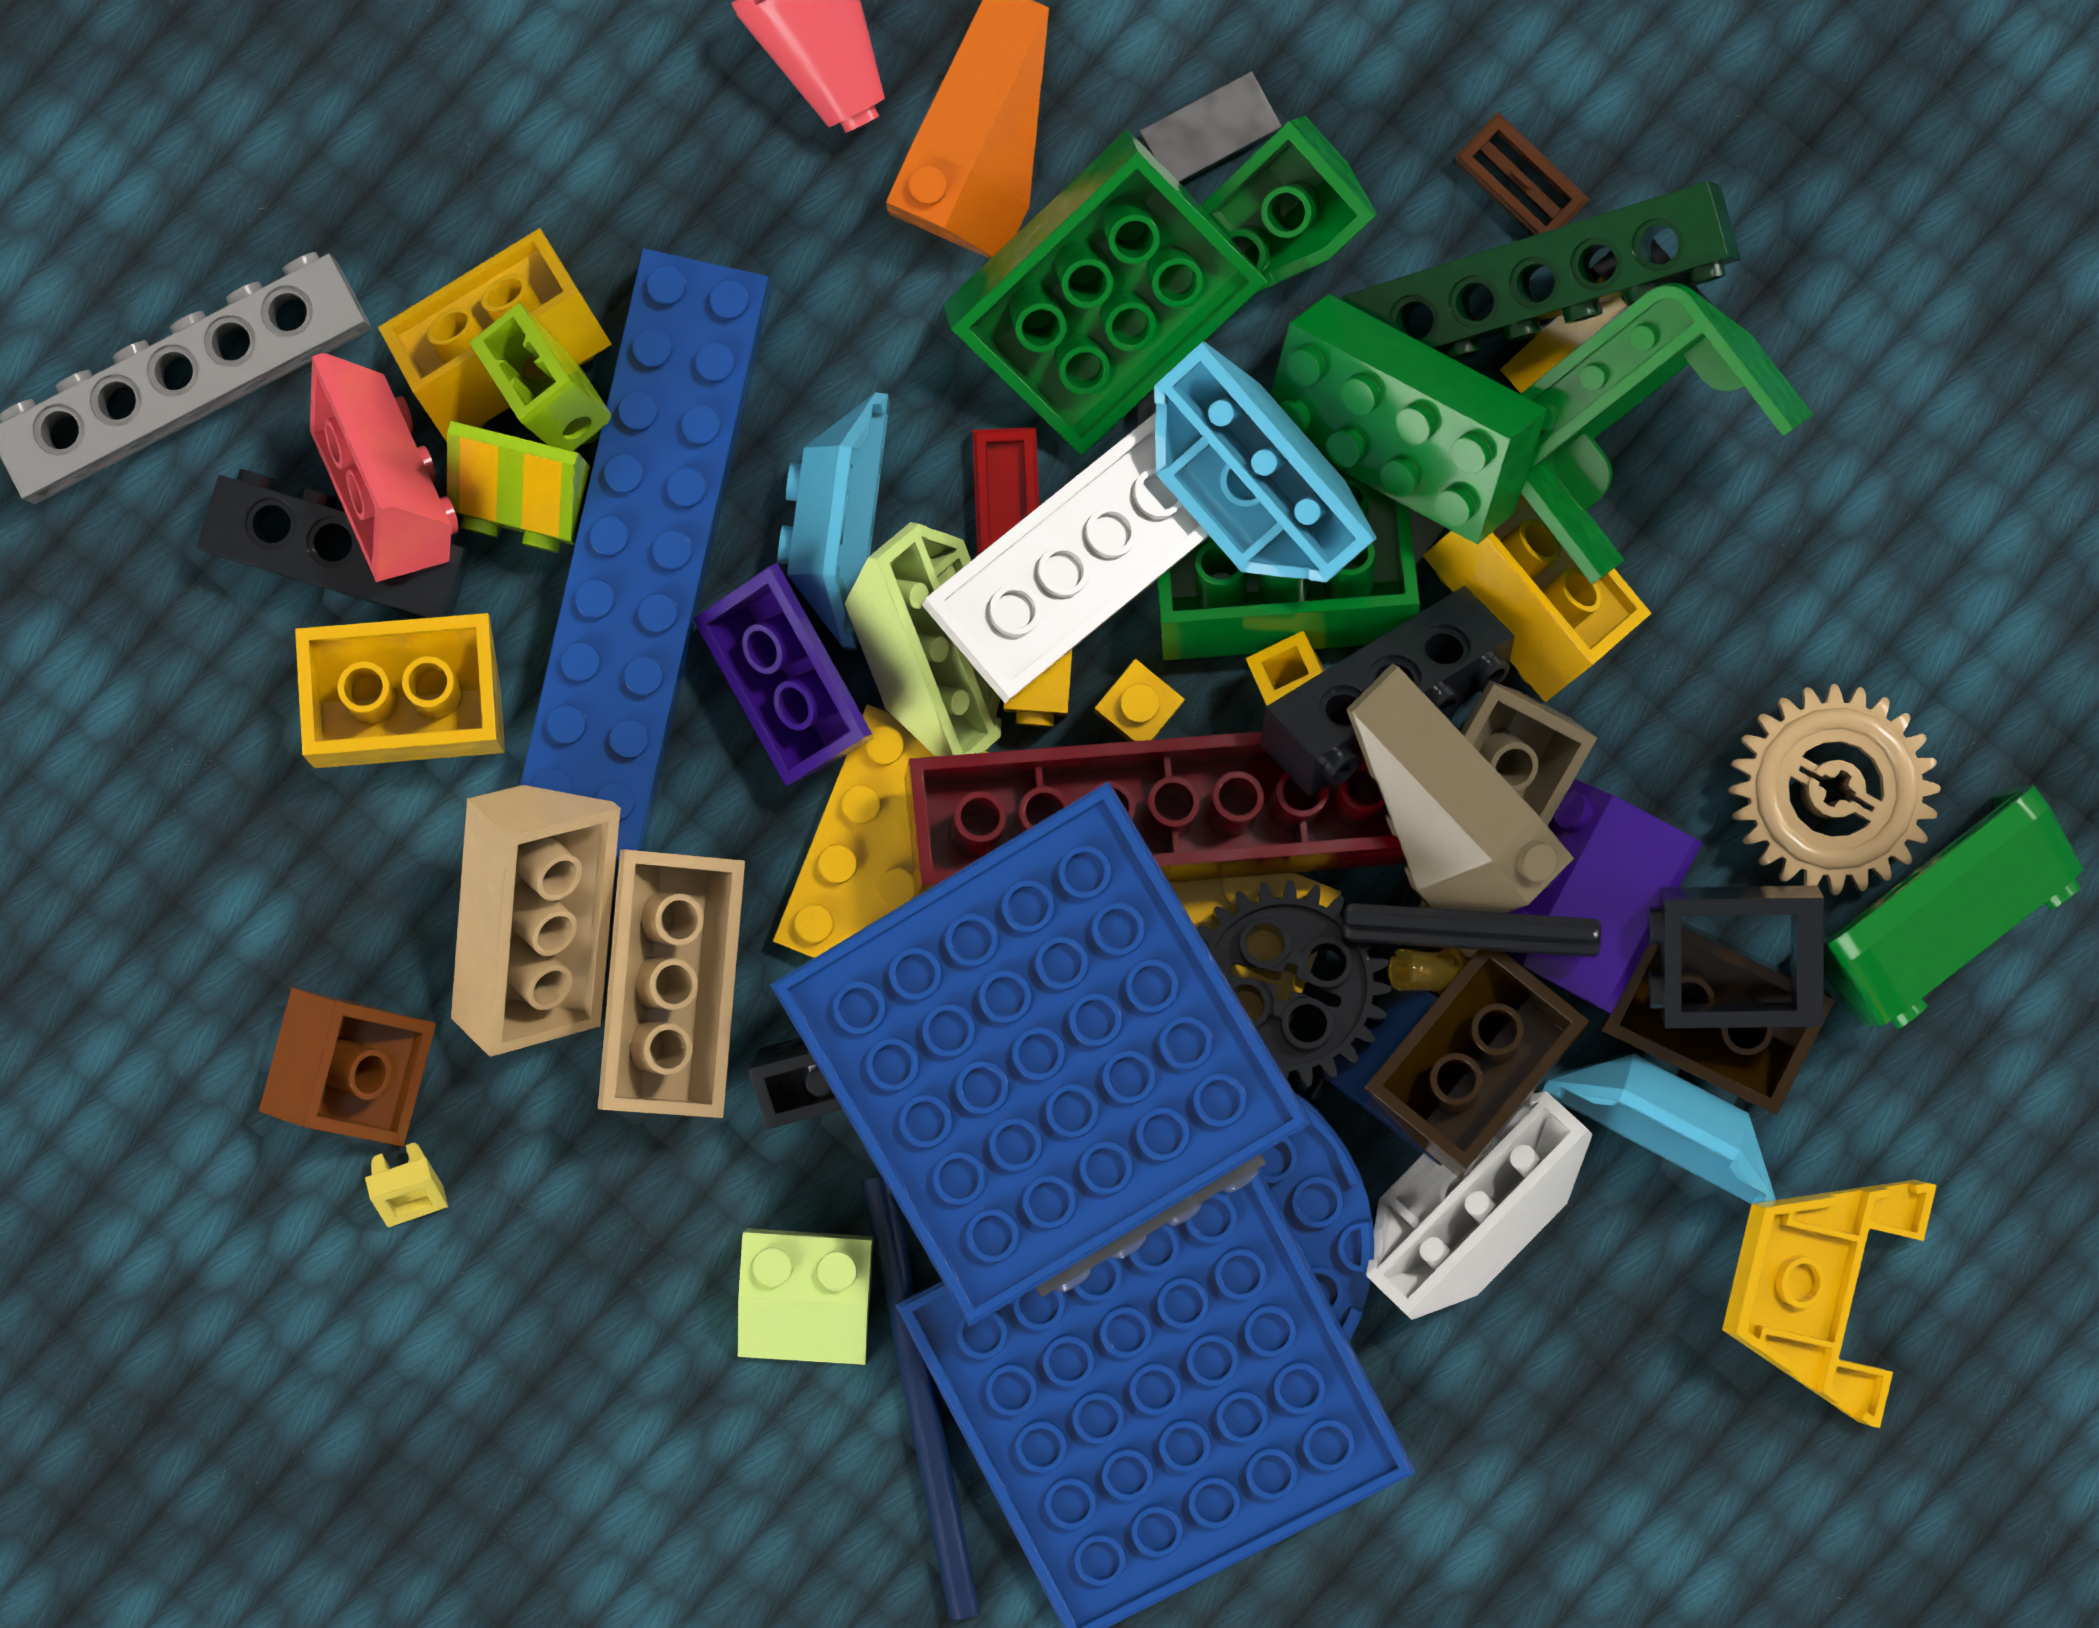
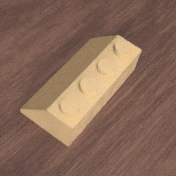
M527 785L467 799L451 1019L490 1057L601 1026L621 809L612 801Z
M620 849L598 1109L723 1118L745 861Z

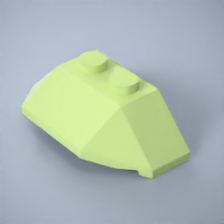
M910 522L867 558L844 604L886 710L935 756L983 753L1001 737V718L996 717L1000 697L921 605L926 597L970 563L971 559L963 539L928 528L922 524Z

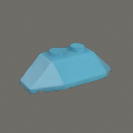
M1201 342L1154 385V404H1156V475L1241 572L1328 582L1376 539L1373 530L1342 476L1259 382L1206 342Z
M877 392L806 445L803 449L802 463L790 462L786 500L797 501L793 526L782 525L777 562L788 564L787 575L843 649L852 652H858L859 640L844 603L871 553L890 407L889 395Z
M1626 1052L1549 1076L1536 1090L1537 1092L1547 1091L1560 1104L1750 1204L1776 1200L1749 1113L1734 1106L1738 1096L1705 1080L1698 1087L1677 1076L1680 1068L1645 1052L1643 1057L1635 1053Z

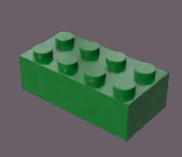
M1331 294L1326 295L1289 323L1270 393L1271 397L1333 467L1477 545L1515 514L1547 413V408Z

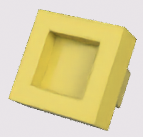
M416 1143L406 1145L409 1155L408 1163L391 1169L382 1153L374 1156L371 1162L372 1175L365 1177L370 1200L388 1228L448 1207L444 1187Z

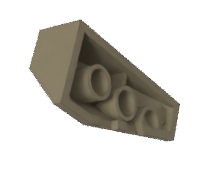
M1392 663L1346 709L1372 778L1377 780L1389 814L1385 815L1391 833L1398 837L1408 864L1404 869L1410 885L1429 908L1508 913L1529 905L1574 859L1540 816L1399 666Z
M1492 681L1488 682L1461 730L1464 737L1530 805L1547 826L1597 740L1596 736L1570 717L1518 690ZM1421 900L1420 908H1429L1424 903V901ZM1446 948L1468 960H1471L1477 951Z

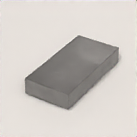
M1251 71L1140 130V136L1148 151L1181 184L1272 136L1282 126Z

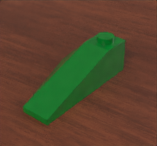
M1306 116L1288 121L1200 205L1266 278L1267 283L1257 292L1332 259L1378 216L1348 162Z

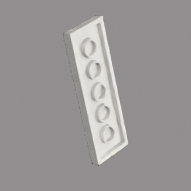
M1156 412L922 602L921 605L1005 704L1210 537L1156 475Z

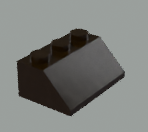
M1681 920V1003L1791 1002L1790 972ZM1648 944L1612 1014L1607 1013L1602 1031L1777 1115L1821 1027L1665 1028L1661 1017V1009L1649 1008V970H1660V945ZM1825 989L1823 992V1023L1835 1001Z
M1478 950L1364 1087V1090L1413 1141L1463 1180L1582 1036L1589 1020L1505 952Z

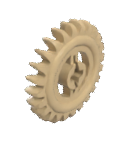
M1831 684L1827 688L1825 702L1821 704L1815 692L1811 688L1806 687L1801 692V710L1787 698H1780L1777 705L1782 720L1778 721L1769 715L1760 714L1757 716V722L1766 736L1764 738L1752 735L1742 736L1741 742L1754 754L1753 759H1736L1731 762V766L1734 769L1748 776V781L1730 786L1728 793L1747 798L1748 805L1734 812L1731 818L1736 821L1753 820L1755 826L1743 837L1742 843L1749 845L1765 841L1767 846L1758 859V863L1761 866L1768 865L1781 857L1784 860L1779 875L1781 881L1790 880L1801 869L1804 870L1803 886H1817L1822 876L1825 875L1830 893L1838 895L1843 888L1846 875H1849L1855 888L1858 891H1865L1868 886L1869 869L1881 880L1889 881L1891 878V868L1888 858L1891 857L1904 865H1909L1912 862V857L1904 844L1906 840L1919 844L1927 842V835L1916 823L1917 820L1937 818V812L1922 803V799L1924 796L1938 793L1941 788L1936 783L1923 780L1922 774L1935 767L1937 761L1934 758H1917L1915 752L1926 742V736L1919 734L1906 738L1903 732L1910 721V715L1904 713L1889 721L1886 718L1889 709L1888 698L1883 697L1868 709L1866 708V693L1862 687L1856 688L1848 703H1844L1838 685ZM1840 742L1858 748L1872 761L1880 777V800L1866 793L1865 779L1861 771L1852 763L1843 760H1833L1816 765L1802 756L1806 751L1822 743ZM1799 768H1802V769L1806 770L1807 773L1804 774V773H1802V772H1800V771H1798V770H1799ZM1838 775L1841 778L1838 789L1846 794L1845 798L1850 801L1836 800L1826 804L1823 801L1826 797V790L1819 786L1820 782L1816 778L1827 780ZM1790 778L1801 784V800L1805 808L1814 816L1823 819H1834L1853 813L1866 820V825L1847 836L1830 837L1813 831L1798 818L1790 802ZM1860 801L1864 803L1865 805L1871 807V810L1869 811L1863 808L1860 804L1856 802Z

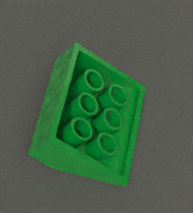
M1126 129L943 304V308L950 329L1080 455H1083L1154 389L1155 384L1267 283V280L1176 178Z
M1335 469L1349 486L1376 539L1328 582L1241 572L1215 541L1208 537L1157 579L1163 661L1255 654L1301 631L1305 632L1313 649L1363 646L1370 644L1419 614L1420 602L1409 507L1339 469Z

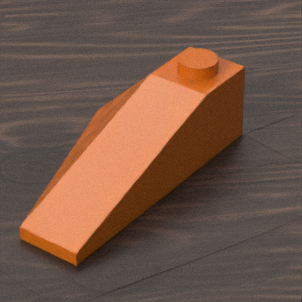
M982 0L887 198L886 205L889 215L988 259H991L1019 232L1030 208L1049 7L1033 0Z

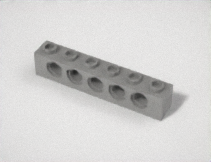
M316 252L305 254L285 265L282 269L285 276L269 285L262 287L261 283L257 281L233 291L226 297L228 306L206 317L203 311H197L177 320L169 327L172 335L151 346H149L146 340L133 343L112 356L115 364L95 375H92L90 370L80 371L60 381L55 386L58 394L37 405L33 399H28L0 413V420L2 422L0 423V457L21 498L36 505L312 361V356L329 353L373 330L339 263L329 253L321 258L318 257ZM290 300L303 301L307 308V316L304 323L292 331L280 330L276 321L279 308ZM235 329L246 330L250 337V345L246 354L237 360H224L220 352V344L223 337ZM176 359H189L193 367V375L190 382L178 390L167 389L164 383L166 367ZM120 388H132L136 396L134 410L126 418L112 419L107 410L110 396ZM74 417L79 426V434L76 441L68 448L56 449L51 441L53 426L62 418Z

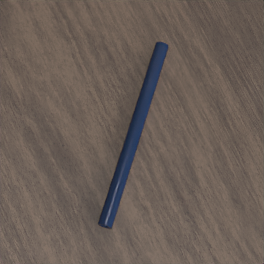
M881 1175L861 1179L948 1616L949 1620L965 1619L979 1615L980 1608L935 1383L895 1306L897 1301L916 1292L900 1208Z

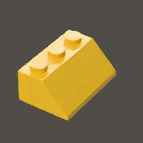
M540 228L378 327L410 388L446 442L450 421L482 428L488 420L510 408L469 342L518 302L559 342L579 366L585 365L597 353L612 345ZM534 356L528 359L523 366V375L528 378H538L545 374L534 363L536 360Z
M1522 494L1520 495L1515 514L1478 545L1450 531L1422 555L1446 587L1450 588L1452 592L1463 586L1467 587L1515 635L1510 661L1518 670L1521 678L1536 691L1545 703L1595 664L1651 614L1649 609L1615 569L1594 584H1591Z
M488 613L295 629L302 755L314 768L505 753L501 687Z

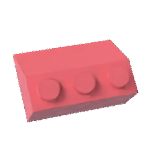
M321 353L312 356L310 432L375 581H383L449 562L451 535L458 533L456 513L450 499L447 496L439 498L433 485L435 483V470L429 451L425 446L416 447L412 438L413 423L406 400L403 396L394 397L384 374L327 353Z

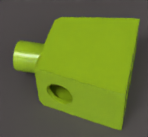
M520 302L469 342L518 420L547 445L574 451L581 444H591L600 437L601 429L610 421V411L575 359ZM533 356L536 358L534 363L545 373L538 378H528L523 375L524 364Z

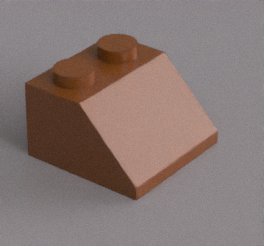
M291 987L259 1112L306 1128L404 1147L436 1023L343 998Z

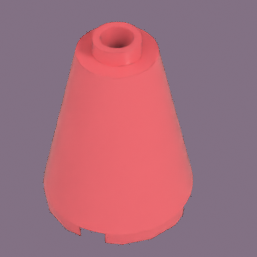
M735 0L731 2L736 16L828 127L841 123L845 133L879 116L874 105L884 100L885 96L861 0Z

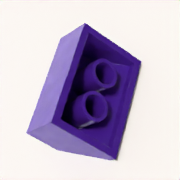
M778 563L769 566L693 618L786 787L836 763L849 753L874 739L871 730Z
M1574 779L1548 824L1550 830L1574 859L1529 905L1508 913L1597 919L1601 922L1602 927L1600 952L1598 956L1593 958L1516 952L1505 953L1538 980L1612 1014L1649 944V906H1660V887L1680 886L1702 842L1610 793Z

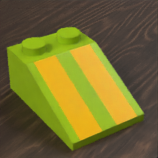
M450 421L447 432V497L454 507L456 516L462 517L460 528L497 538L500 527L522 532L524 535L521 544L553 553H559L561 543L575 546L592 473V468L577 452Z

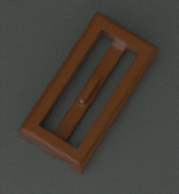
M1499 112L1453 159V162L1530 236L1567 225L1590 200ZM1495 134L1499 135L1569 202L1562 210L1489 141ZM1478 151L1551 220L1547 226L1538 220L1473 157Z

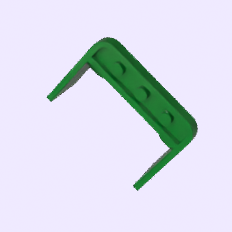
M1666 283L1648 291L1520 394L1547 408L1521 494L1591 584H1594L1625 561L1586 511L1607 493L1612 482L1610 461L1594 439L1690 364L1700 378L1716 390L1734 391L1745 386L1783 436L1814 415L1755 338L1715 306L1683 284Z
M2033 784L1997 792L1991 797L1997 806L1995 810L1831 937H1824V977L1862 1026L1880 1027L1890 1021L1896 1029L1905 1026L1928 1007L1927 1003L1923 1000L1925 995L2045 903L2049 910H2053L2081 889L2076 878L2083 872L2084 868L2050 805Z

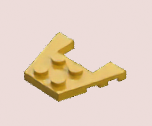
M1909 1180L1751 1204L1722 1330L1857 1422L1880 1428L1893 1372L1839 1359L1864 1248L1870 1229L1924 1241L1937 1185L1918 1180Z

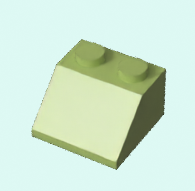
M751 1228L744 1230L742 1234L738 1295V1357L865 1365L873 1236Z

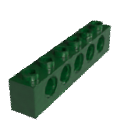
M1705 181L1343 295L1342 299L1351 306L1455 360L1482 351L1480 340L1503 334L1505 343L1525 339L1542 332L1541 321L1561 315L1564 317L1565 324L1587 320L1603 313L1600 303L1624 296L1626 304L1632 305L1648 291L1677 279L1686 277L1688 286H1694L1726 276L1724 265L1739 261L1741 257L1721 185ZM1670 228L1677 236L1678 250L1669 262L1658 264L1651 254V242L1659 231ZM1608 247L1615 255L1616 269L1610 279L1603 283H1597L1590 273V260L1598 250ZM1546 266L1553 273L1555 286L1552 294L1546 300L1537 302L1530 294L1529 281L1537 269ZM1485 285L1493 294L1494 305L1491 313L1485 319L1477 321L1470 313L1469 299L1475 289ZM1425 304L1433 314V327L1427 336L1417 339L1410 330L1409 320L1414 309Z

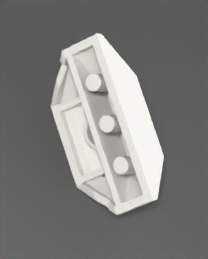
M1547 1091L1534 1093L1463 1180L1443 1164L1440 1166L1422 1154L1379 1198L1373 1231L1374 1259L1368 1261L1366 1276L1411 1320L1477 1296L1568 1203L1593 1134Z

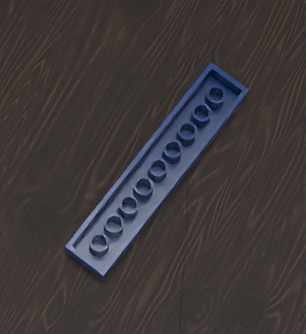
M643 248L607 403L611 418L609 423L601 429L520 786L527 785L612 801L621 808L613 901H616L620 849L644 851L695 630L696 623L693 618L698 615L772 291V285L768 276Z

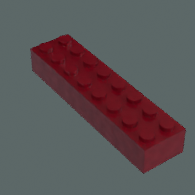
M1262 731L909 758L904 777L916 897L1106 782H1110L1169 883L1407 864L1398 837L1391 833L1385 815L1389 814L1377 780L1372 778L1366 762L1360 765L1355 774L1346 782L1336 786L1329 784L1317 793L1309 796L1260 745Z

